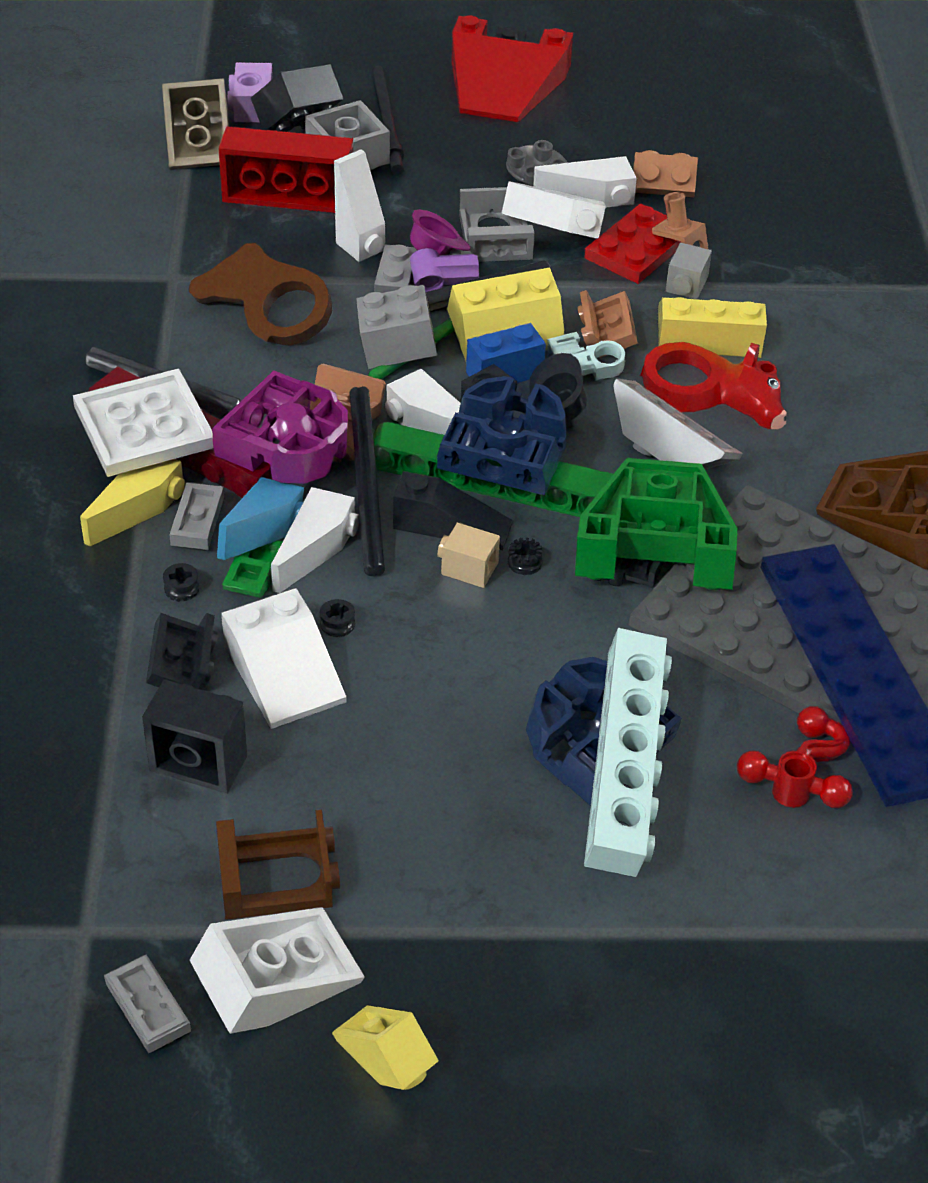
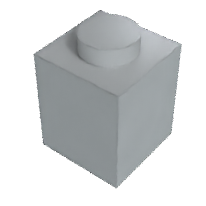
M680 243L669 264L665 292L698 299L708 278L712 250Z

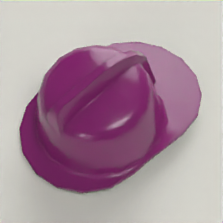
M414 210L412 214L414 224L410 234V242L416 250L434 249L439 255H448L452 248L463 251L470 250L471 246L444 218L427 210Z

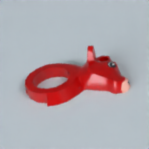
M687 342L660 345L653 348L645 357L640 375L643 378L644 388L680 412H696L720 404H726L750 416L763 428L780 429L786 424L787 412L781 403L780 380L777 377V367L769 361H758L760 347L758 344L751 343L744 360L738 364H733L710 350ZM682 363L702 370L708 378L697 385L681 386L664 380L657 371L669 364Z

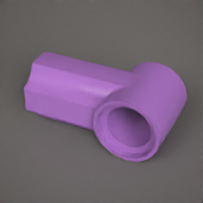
M425 248L415 251L410 257L415 286L424 285L426 292L442 288L444 285H454L479 278L478 257L474 254L439 255L436 250Z

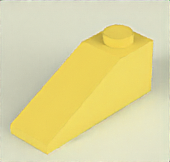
M172 459L118 474L80 516L84 544L93 546L163 513L174 500L181 497L184 491L185 480L182 475L181 461Z

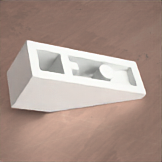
M362 149L334 160L336 243L358 262L382 252L385 246V221L366 153Z
M625 156L535 166L533 186L603 201L607 208L633 205L637 178Z
M508 181L502 214L570 233L599 238L606 206L603 201Z
M422 369L387 384L385 409L389 417L400 425L445 435L455 412L459 413L461 403Z
M311 487L271 564L273 592L281 593L343 550L349 536H355L359 526L360 517L359 514L355 513V497Z

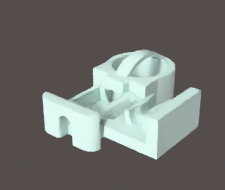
M577 332L547 339L548 353L553 355L569 353L575 356L581 365L582 376L593 373L596 380L613 378L618 376L624 369L625 351L617 342L601 341L594 345L586 346L585 351L584 347L580 348L578 345L580 337ZM602 355H612L618 358V360L611 364L599 362L597 358Z

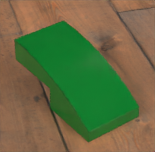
M277 540L235 556L222 584L223 589L261 598L272 584L271 564L283 541Z

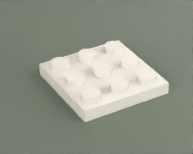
M179 369L73 395L74 407L107 477L214 448L212 429Z

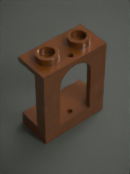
M315 810L316 828L235 836L234 819L216 821L225 920L320 907H333L332 889H340L338 862L329 863L328 853H335L334 833L332 826L324 827L322 810ZM289 857H307L315 861L321 870L317 881L305 888L241 895L238 863Z

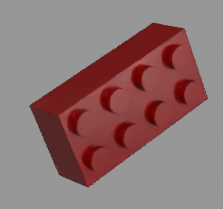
M226 126L219 145L222 202L335 213L334 160L354 153L353 138Z

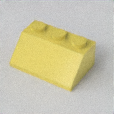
M550 268L452 285L447 310L465 361L467 356V339L531 323L546 343L545 350H547V339L565 335L561 295Z
M662 297L659 302L658 346L666 343L687 342L703 347L718 355L745 357L750 344L755 343L760 345L758 357L761 358L767 327L765 304L728 302L715 299L696 300L682 297Z

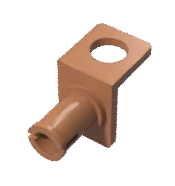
M672 192L665 195L664 202L667 219L653 227L652 234L679 240L681 243L692 246L698 240L701 248L708 249L705 223L687 219L685 194Z

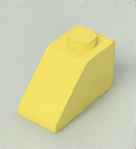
M367 1005L332 1032L336 1041L380 1085L401 1090L415 1087L425 1079L426 1071L439 1061L412 1012Z

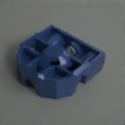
M502 376L482 379L465 390L459 407V413L455 412L440 444L437 454V468L545 496L566 446V419L560 397L546 386L535 383L531 395L524 399L522 398V393L515 391L514 378ZM514 411L522 412L519 418L513 417ZM486 459L495 460L502 466L491 465ZM531 474V482H527Z
M596 657L568 661L550 682L545 680L539 685L526 726V732L531 742L535 759L590 806L608 662ZM668 706L664 715H660L659 724L665 725V736L661 750L674 739L682 719ZM580 711L594 712L596 716L594 720L581 719ZM565 739L573 749L568 752L564 762L559 759L554 761L551 758L552 752L550 750L561 740Z

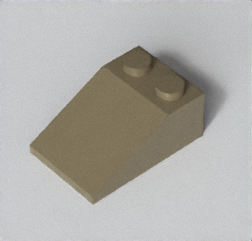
M224 78L162 84L169 169L220 165L219 145L226 126L229 127Z

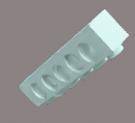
M618 628L609 649L584 861L585 867L636 877L643 862H650L652 859L655 836L649 835V824L655 822L659 799L652 797L653 786L657 787L662 770V761L656 760V750H661L665 736V725L659 724L660 715L665 713L669 695L668 690H664L662 687L663 680L667 681L672 662V657L666 655L667 638ZM623 784L629 785L631 788H627ZM618 821L625 822L629 827L620 824Z

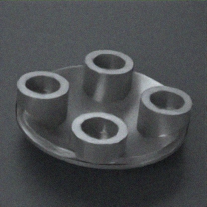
M538 140L534 145L510 148L506 159V167L514 178L523 183L533 185L535 166L568 162L560 153L552 149V143L546 140Z

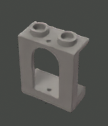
M507 187L460 189L459 217L463 239L471 246L469 251L477 255L478 262L533 259V225H528L526 220L502 214ZM496 217L505 220L509 226L478 227V223L485 218Z

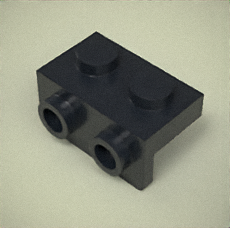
M160 613L154 626L146 683L160 687L163 680H168L179 684H188L196 689L201 684L207 685L214 668V662L209 661V657L215 647L218 632L213 631L215 615L206 613L200 624L195 625Z

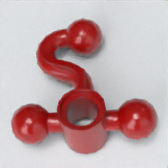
M818 706L804 708L797 717V727L808 738H817L826 734L834 740H807L796 751H789L783 754L779 759L778 765L769 763L767 757L759 751L745 752L737 761V773L742 780L747 783H758L764 779L774 782L772 794L775 800L786 807L796 808L805 805L811 793L819 795L823 803L830 808L844 807L853 797L852 785L843 776L832 775L825 779L815 777L817 771L816 762L833 760L844 754L850 746V734L840 722L829 718L828 714Z

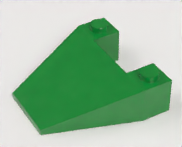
M626 458L580 515L575 576L587 577L593 580L603 578L614 579L616 559L618 557L694 564L693 586L705 587L710 590L733 589L738 528L702 464Z

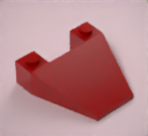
M471 15L459 16L452 31V68L460 113L519 122L566 79L571 65L573 33L565 32L558 28L544 29L539 44L487 36L488 20L478 19L476 16Z

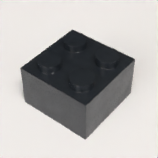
M331 64L280 72L251 97L262 130L288 132L296 126H301V129H305L306 115L331 109L343 100Z
M163 680L142 716L149 771L228 794L247 758L243 702L227 695H218L196 689L188 684Z

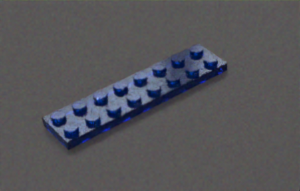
M835 544L762 557L760 568L885 807L927 799L928 708Z

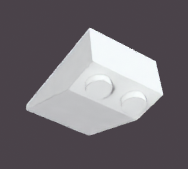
M296 588L221 613L224 646L271 729L346 703L345 692L314 617Z
M323 907L211 923L190 958L193 968L230 1034L270 1026L360 984L365 978Z

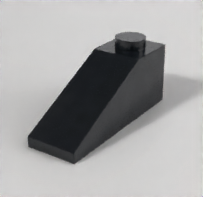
M403 471L393 496V529L443 538L444 535H450L458 522L499 535V550L503 551L512 525V519L441 478Z

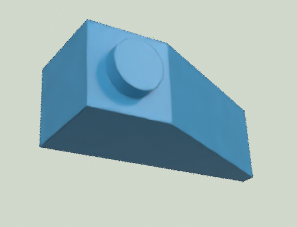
M261 477L219 523L217 558L226 560L285 538L304 503V487L280 483Z

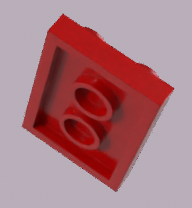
M640 203L585 248V259L639 284L675 254L681 241L652 234V228L667 219V215Z

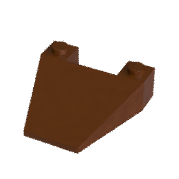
M928 451L839 464L816 508L817 515L858 538L928 570Z

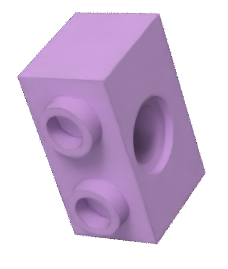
M236 63L235 75H229V91L227 95L228 110H234V122H259L251 97L273 79L272 63Z

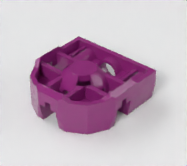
M273 370L212 428L215 456L251 471H254L263 461L267 462L271 467L272 479L280 483L305 484L325 477L330 472L334 456L342 459L346 455L348 410L338 400L335 392ZM317 397L321 399V402L311 410V401L315 402ZM276 439L280 440L279 444L274 443Z

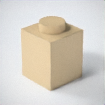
M457 522L450 535L443 536L438 548V557L442 558L441 574L484 588L499 561L500 536Z

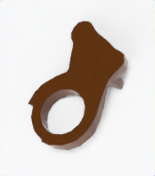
M256 243L244 244L237 252L224 259L214 268L195 277L189 285V292L201 304L215 301L243 304L250 330L264 341L289 346L306 342L327 325L332 314L331 296L324 281L318 275L307 269L270 258ZM301 290L315 296V305L312 312L299 324L280 327L269 322L268 314L272 304L285 293Z

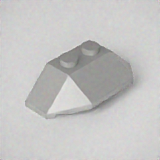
M624 379L615 380L613 387L622 433L634 442L633 448L647 456L653 455L662 461L700 463L705 470L740 460L743 453L669 405L638 382Z

